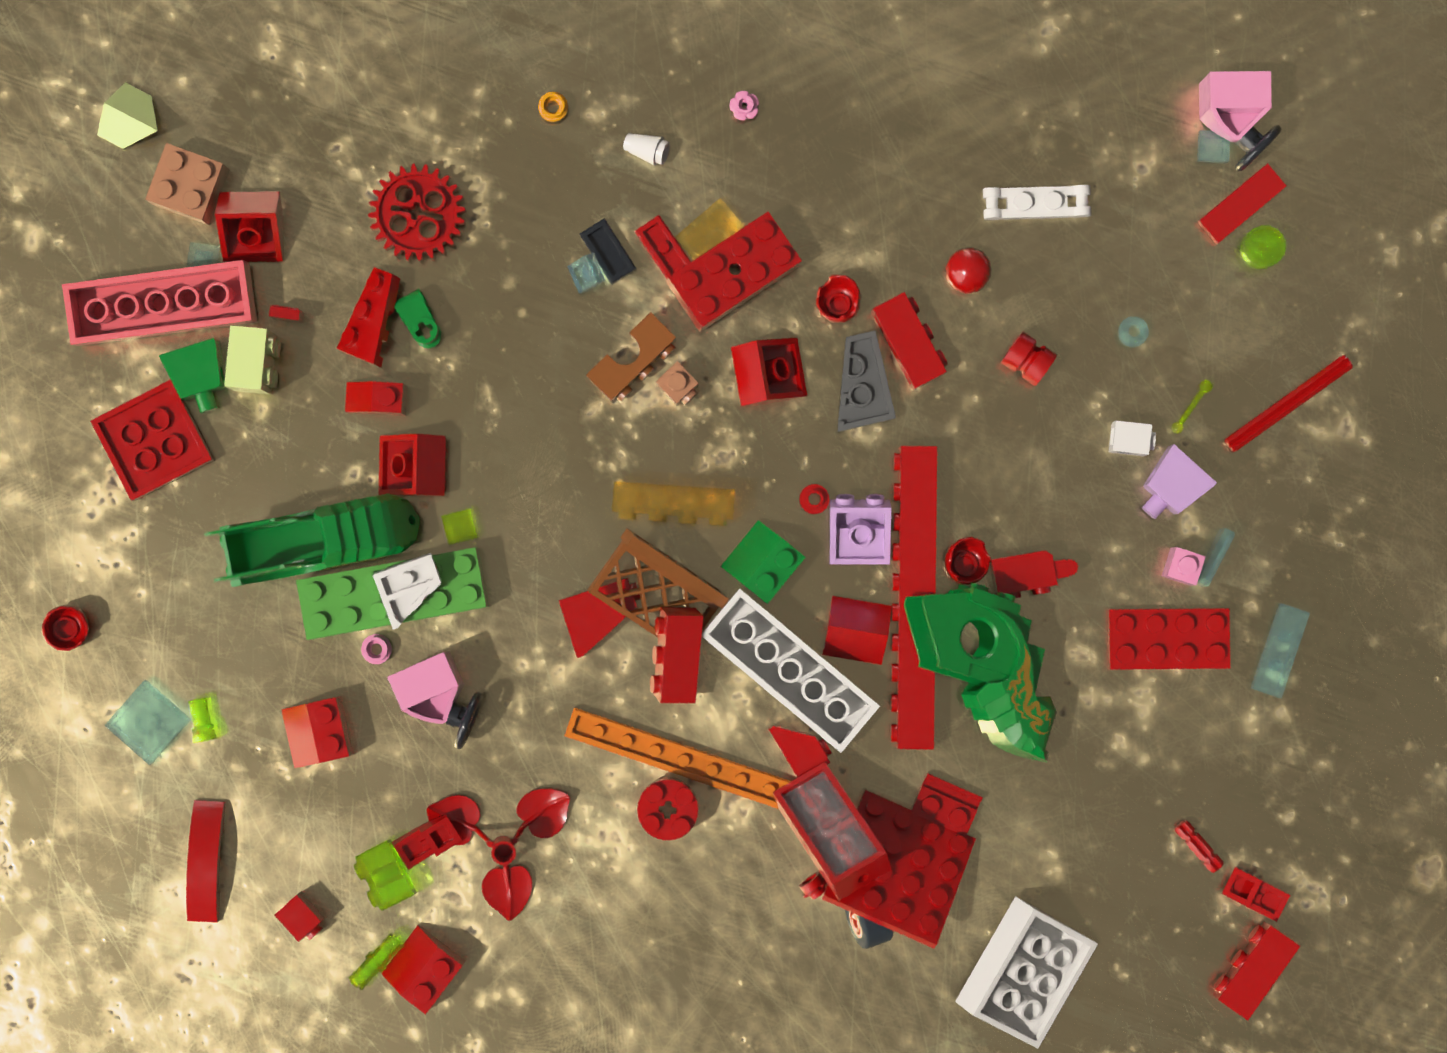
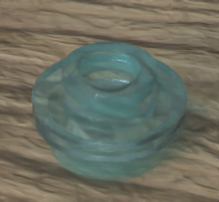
M1139 317L1126 318L1118 328L1119 339L1129 347H1137L1143 344L1149 333L1147 324ZM1131 326L1138 328L1139 334L1137 337H1132L1129 334Z

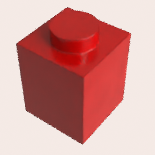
M302 891L274 915L298 942L304 937L310 941L323 929L320 923L325 919Z

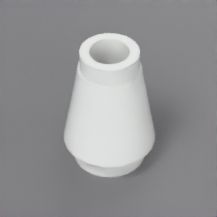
M628 133L623 149L654 166L657 163L663 165L669 154L670 142L665 141L664 137Z

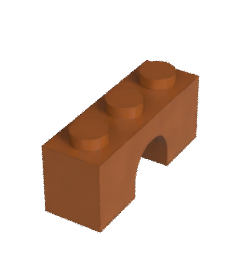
M652 312L629 332L630 336L640 347L639 356L633 363L628 365L618 364L607 354L586 374L587 378L612 403L616 399L620 402L623 401L633 391L630 386L638 378L643 381L653 372L655 368L652 364L659 357L665 360L676 349L673 345L677 341L676 337Z

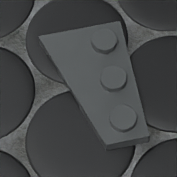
M876 331L846 337L837 432L896 419Z

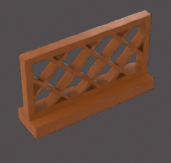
M628 528L620 537L622 542L587 589L589 593L656 637L658 635L655 633V626L649 624V612L659 611L661 607H677L682 605L689 607L691 603L702 601L708 605V608L703 613V630L719 607L723 609L729 600L721 590ZM627 551L634 556L636 568L620 571L618 561L624 552ZM640 561H642L646 565L640 566ZM657 571L660 583L644 587L641 572ZM637 573L639 588L623 591L621 577ZM664 577H666L670 581L664 582ZM616 578L617 593L605 595L598 590L605 580ZM681 587L683 599L667 602L665 588ZM661 589L663 604L647 607L645 592ZM688 593H690L694 597L688 598ZM640 594L642 608L635 610L626 609L624 597ZM619 598L620 604L614 601L613 599ZM643 614L644 620L637 615Z

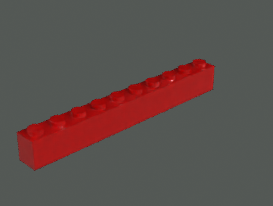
M900 446L899 453H894L893 470L899 471V483H893V501H898V513H893V531H898V543H893L892 561H898V573H892V591H897V603H892V621H897V633H892L891 651L897 652V664H891V682H896V694H891L890 706L891 712H896V724L890 725V742H896L897 749L934 750L935 672L918 667L919 658L905 612L904 602L906 597L936 594L937 446Z

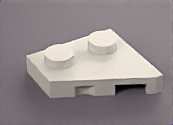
M432 553L373 573L393 629L398 628L442 582Z

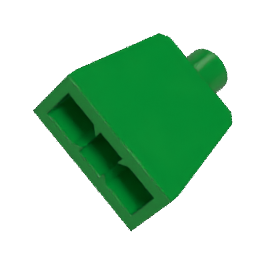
M211 338L159 355L166 372L182 400L188 401L196 398L200 414L218 409L213 393L226 389L224 386L225 372L219 340Z

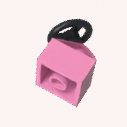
M1271 71L1209 72L1199 83L1200 120L1214 133L1228 141L1236 142L1246 152L1235 166L1237 171H1243L1267 148L1282 130L1279 125H1275L1263 136L1254 127L1272 108Z
M450 651L442 652L387 677L403 712L423 721L438 724L446 723V725L453 728L455 726L459 727L454 745L457 749L464 747L480 710L483 695L481 692L474 693L467 707L456 703L464 682Z

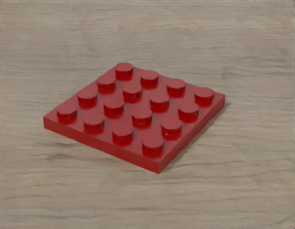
M865 790L857 810L886 851L892 870L838 901L827 884L822 900L931 948H935L939 942L976 838L969 835L963 836L911 813V810Z

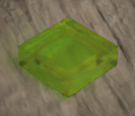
M471 508L441 516L448 545L479 538Z

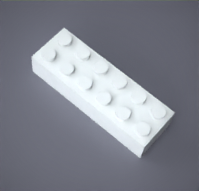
M741 589L736 592L702 633L704 639L840 753H842L880 707Z

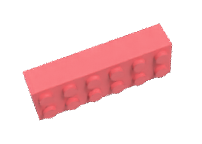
M244 260L62 284L70 344L75 346L258 322L249 262Z

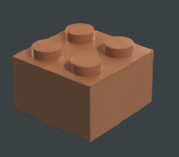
M166 143L145 200L154 206L209 225L229 168L221 162Z

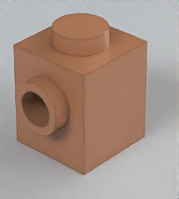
M678 361L656 381V385L676 406L681 402L686 405L698 394L695 390L699 386L698 382Z

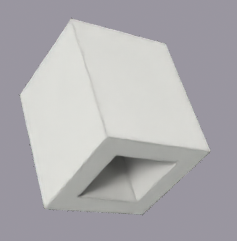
M1125 421L1112 422L1109 443L1110 453L1147 456L1149 455V450H1154L1156 433L1152 432L1151 424Z

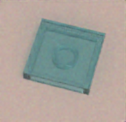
M144 680L104 726L148 765H152L191 721V718L148 680Z

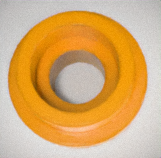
M548 92L540 98L538 110L546 121L558 122L566 116L568 103L562 94ZM557 103L559 105L558 111L550 112L548 110L549 104Z

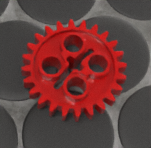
M414 163L411 166V172L407 173L404 167L400 166L399 176L390 171L389 177L391 181L389 183L382 179L379 180L383 190L373 189L372 191L378 197V201H369L368 204L375 208L376 211L369 213L368 217L377 220V222L372 224L370 229L372 231H381L375 239L378 242L387 240L383 247L386 251L395 247L394 256L396 258L405 252V259L408 262L412 259L413 254H416L419 262H423L424 254H428L432 260H435V250L438 249L445 255L446 252L443 245L447 243L454 247L455 244L451 239L452 235L462 236L456 227L457 225H465L466 222L459 218L458 215L464 214L467 211L465 207L458 206L457 204L461 203L464 197L462 195L454 196L459 187L457 184L448 187L451 180L449 175L439 179L441 171L438 168L432 174H429V166L425 164L422 171L418 172L417 166ZM403 189H411L413 191V197L408 202H400L398 200L399 192ZM434 194L441 195L443 201L439 207H428L427 201L430 196ZM398 206L410 211H416L417 207L420 206V209L425 214L442 215L443 220H436L423 215H418L417 220H415L411 213L392 211L391 207ZM397 218H405L407 220V226L401 232H395L392 229V224ZM426 224L436 225L437 231L433 237L425 238L422 236L421 231Z

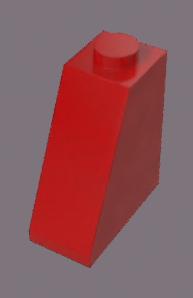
M629 578L621 580L623 591L638 588L636 582L630 584ZM617 582L602 586L598 590L605 595L617 593ZM588 591L558 600L577 658L585 656L626 618V616ZM640 594L624 597L625 608L635 610L638 607L636 601L641 600ZM619 598L613 599L614 601L620 604Z

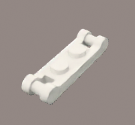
M1091 186L984 188L983 199H986L984 219L1092 216L1091 206H1088ZM1067 197H1076V207H1068ZM998 199H1006V209L998 208Z

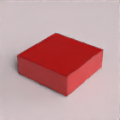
M279 305L270 306L269 317L272 319L301 324L304 322L305 313L298 308Z

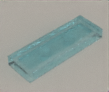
M1279 603L1251 689L1280 699L1282 698L1310 615L1309 612Z

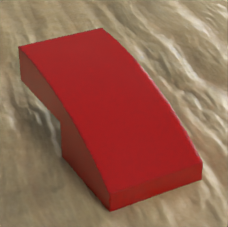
M443 815L411 830L391 843L409 870L433 854L436 857L462 841L447 815Z
M1237 867L1234 868L1221 893L1276 922L1290 897L1289 894Z

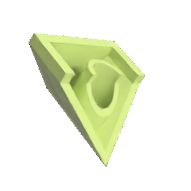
M125 82L104 102L97 135L125 150L131 144L158 131L152 102L153 97Z

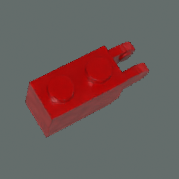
M1046 550L992 559L989 562L995 595H998V592L1013 595L1016 598H1021V591L1032 590L1033 595L1051 592L1050 586L1058 585L1057 579L1071 577L1079 570L1075 560L1062 559L1054 561L1053 555Z

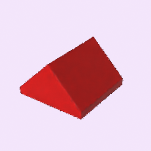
M832 596L822 655L882 665L889 636L892 606Z

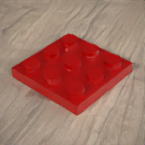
M171 379L90 421L130 500L133 502L214 460Z

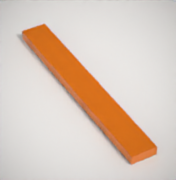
M576 707L573 709L565 733V737L777 809L778 806L772 792L791 782L782 777Z

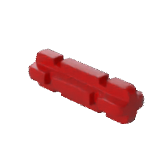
M1184 820L1179 823L1175 828V832L1181 839L1186 840L1187 846L1201 861L1204 860V865L1210 872L1218 871L1224 865V861L1218 854L1213 853L1214 850L1198 832H1194L1195 828L1189 821Z

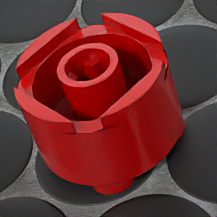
M664 777L655 780L644 789L639 798L637 806L639 822L643 829L654 838L666 841L679 839L688 834L695 825L698 816L697 797L692 788L680 779ZM666 801H671L672 807L677 808V811L671 812L670 816H665L664 811L659 809V806H664Z

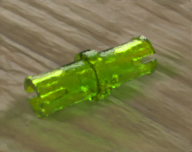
M389 933L373 952L369 951L366 954L364 962L348 977L350 982L356 988L358 987L359 990H363L374 976L387 968L386 964L404 947L403 943L398 937Z

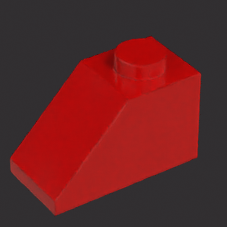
M378 381L347 382L345 412L406 416L407 385L404 383Z
M776 725L768 727L797 778L823 762L827 765L831 763L828 756L832 752L823 738L818 741L814 735Z

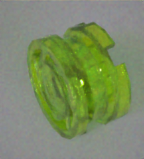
M1269 225L1253 228L1242 238L1240 243L1242 260L1249 267L1256 270H1265L1274 266L1283 258L1286 251V241L1283 234L1277 228Z

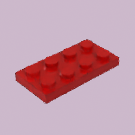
M1230 608L1107 609L1109 670L1231 669Z

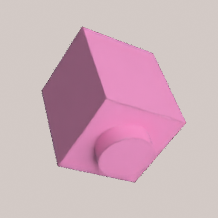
M1178 547L1170 548L1162 577L1189 586L1197 585L1206 556Z

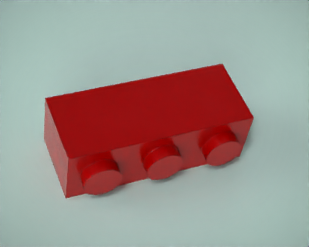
M905 292L874 307L871 310V314L912 391L944 375L947 372L945 366L948 365V362L940 349L936 351L930 340L934 339V336L927 323L921 324L917 316L920 310L912 296L908 298Z
M661 607L660 617L655 619V633L658 635V644L653 647L652 659L653 663L656 664L655 675H651L650 690L660 703H696L703 615L696 607Z
M1265 921L1261 926L1257 925L1248 937L1250 942L1244 951L1240 949L1231 961L1232 968L1227 975L1222 974L1213 987L1216 990L1213 996L1247 1021L1300 948L1297 943Z

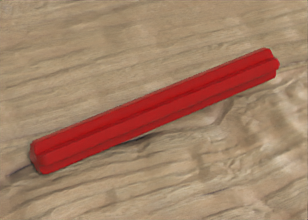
M1340 356L1227 437L1225 443L1232 452L1238 451L1353 368L1352 362L1347 356Z

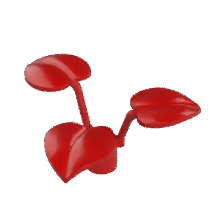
M552 788L535 789L526 793L519 800L516 807L517 815L525 822L520 825L512 838L499 836L494 841L479 827L475 826L480 819V810L476 802L468 796H448L430 804L426 811L429 821L447 815L462 839L456 845L468 843L471 839L472 831H474L486 842L487 846L491 847L492 859L497 864L503 865V868H493L487 872L482 880V894L492 908L498 911L506 920L512 921L527 904L532 890V878L524 866L515 865L509 868V864L516 856L515 844L527 826L531 834L538 838H550L556 835L566 822L570 797L567 793Z

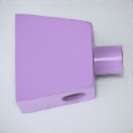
M1173 444L1165 450L1143 486L1152 494V497L1143 505L1142 509L1153 519H1156L1165 508L1173 514H1179L1214 487L1217 482Z

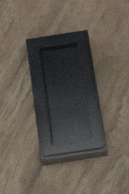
M605 218L579 234L611 285L637 270Z

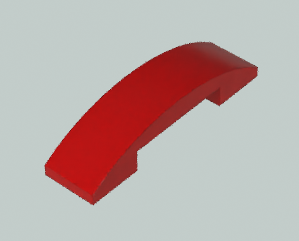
M194 800L187 855V921L219 922L220 892H218L221 832H224L225 801Z

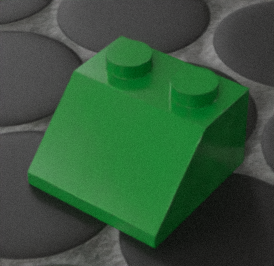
M758 520L720 567L764 603L768 604L806 557Z

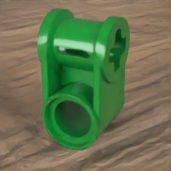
M418 288L398 299L395 303V309L415 341L425 349L435 348L442 340V332L421 290ZM426 327L430 330L431 335L427 339L423 336V329Z

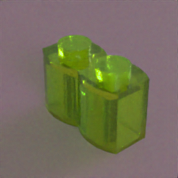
M391 839L355 856L357 863L353 864L361 881L365 879L368 883L370 890L367 891V896L374 908L379 907L381 911L417 894L399 854L391 843Z

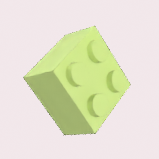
M230 326L224 386L237 392L271 395L272 388H276L278 381V371L274 370L275 358L280 356L281 342L277 340V335L264 328Z

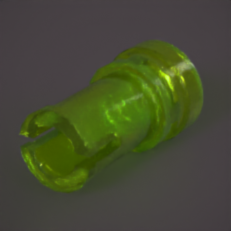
M207 698L188 701L193 728H191L193 743L217 739L214 724H211Z

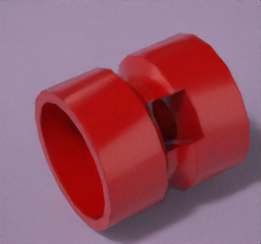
M1022 331L1000 363L1013 372L1020 370L1022 372L1021 378L1035 387L1051 367L1057 354L1046 346L1038 347L1037 340Z

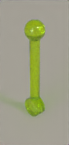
M1206 379L1200 383L1198 394L1179 421L1172 424L1171 430L1173 433L1178 434L1182 432L1183 424L1203 395L1212 390L1213 384Z

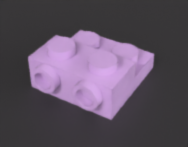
M839 494L836 496V499H830V564H890V500H885V497L881 494L867 495L866 500H854V496L851 494Z

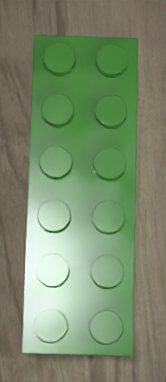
M474 547L432 555L442 582L402 623L489 607L479 548ZM409 560L296 580L306 640L391 625L373 573Z

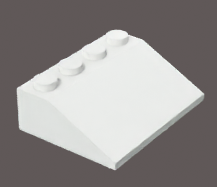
M1015 896L955 1002L973 1016L1038 1049L1098 943Z

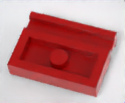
M926 773L923 784L912 805L911 813L963 836H967L983 797Z

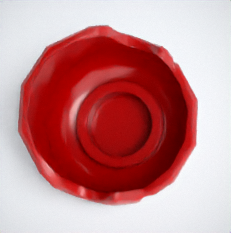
M974 247L957 250L949 258L946 265L947 281L954 290L964 294L980 291L987 284L992 273L990 259L982 250Z
M831 275L829 280L818 288L816 306L821 316L831 323L847 322L860 310L862 295L856 282L847 275Z
M966 537L957 540L948 548L945 555V567L954 581L969 585L979 582L988 573L991 557L982 540Z
M61 605L53 608L46 614L42 624V635L47 644L61 651H71L81 646L89 631V623L84 613L75 606Z

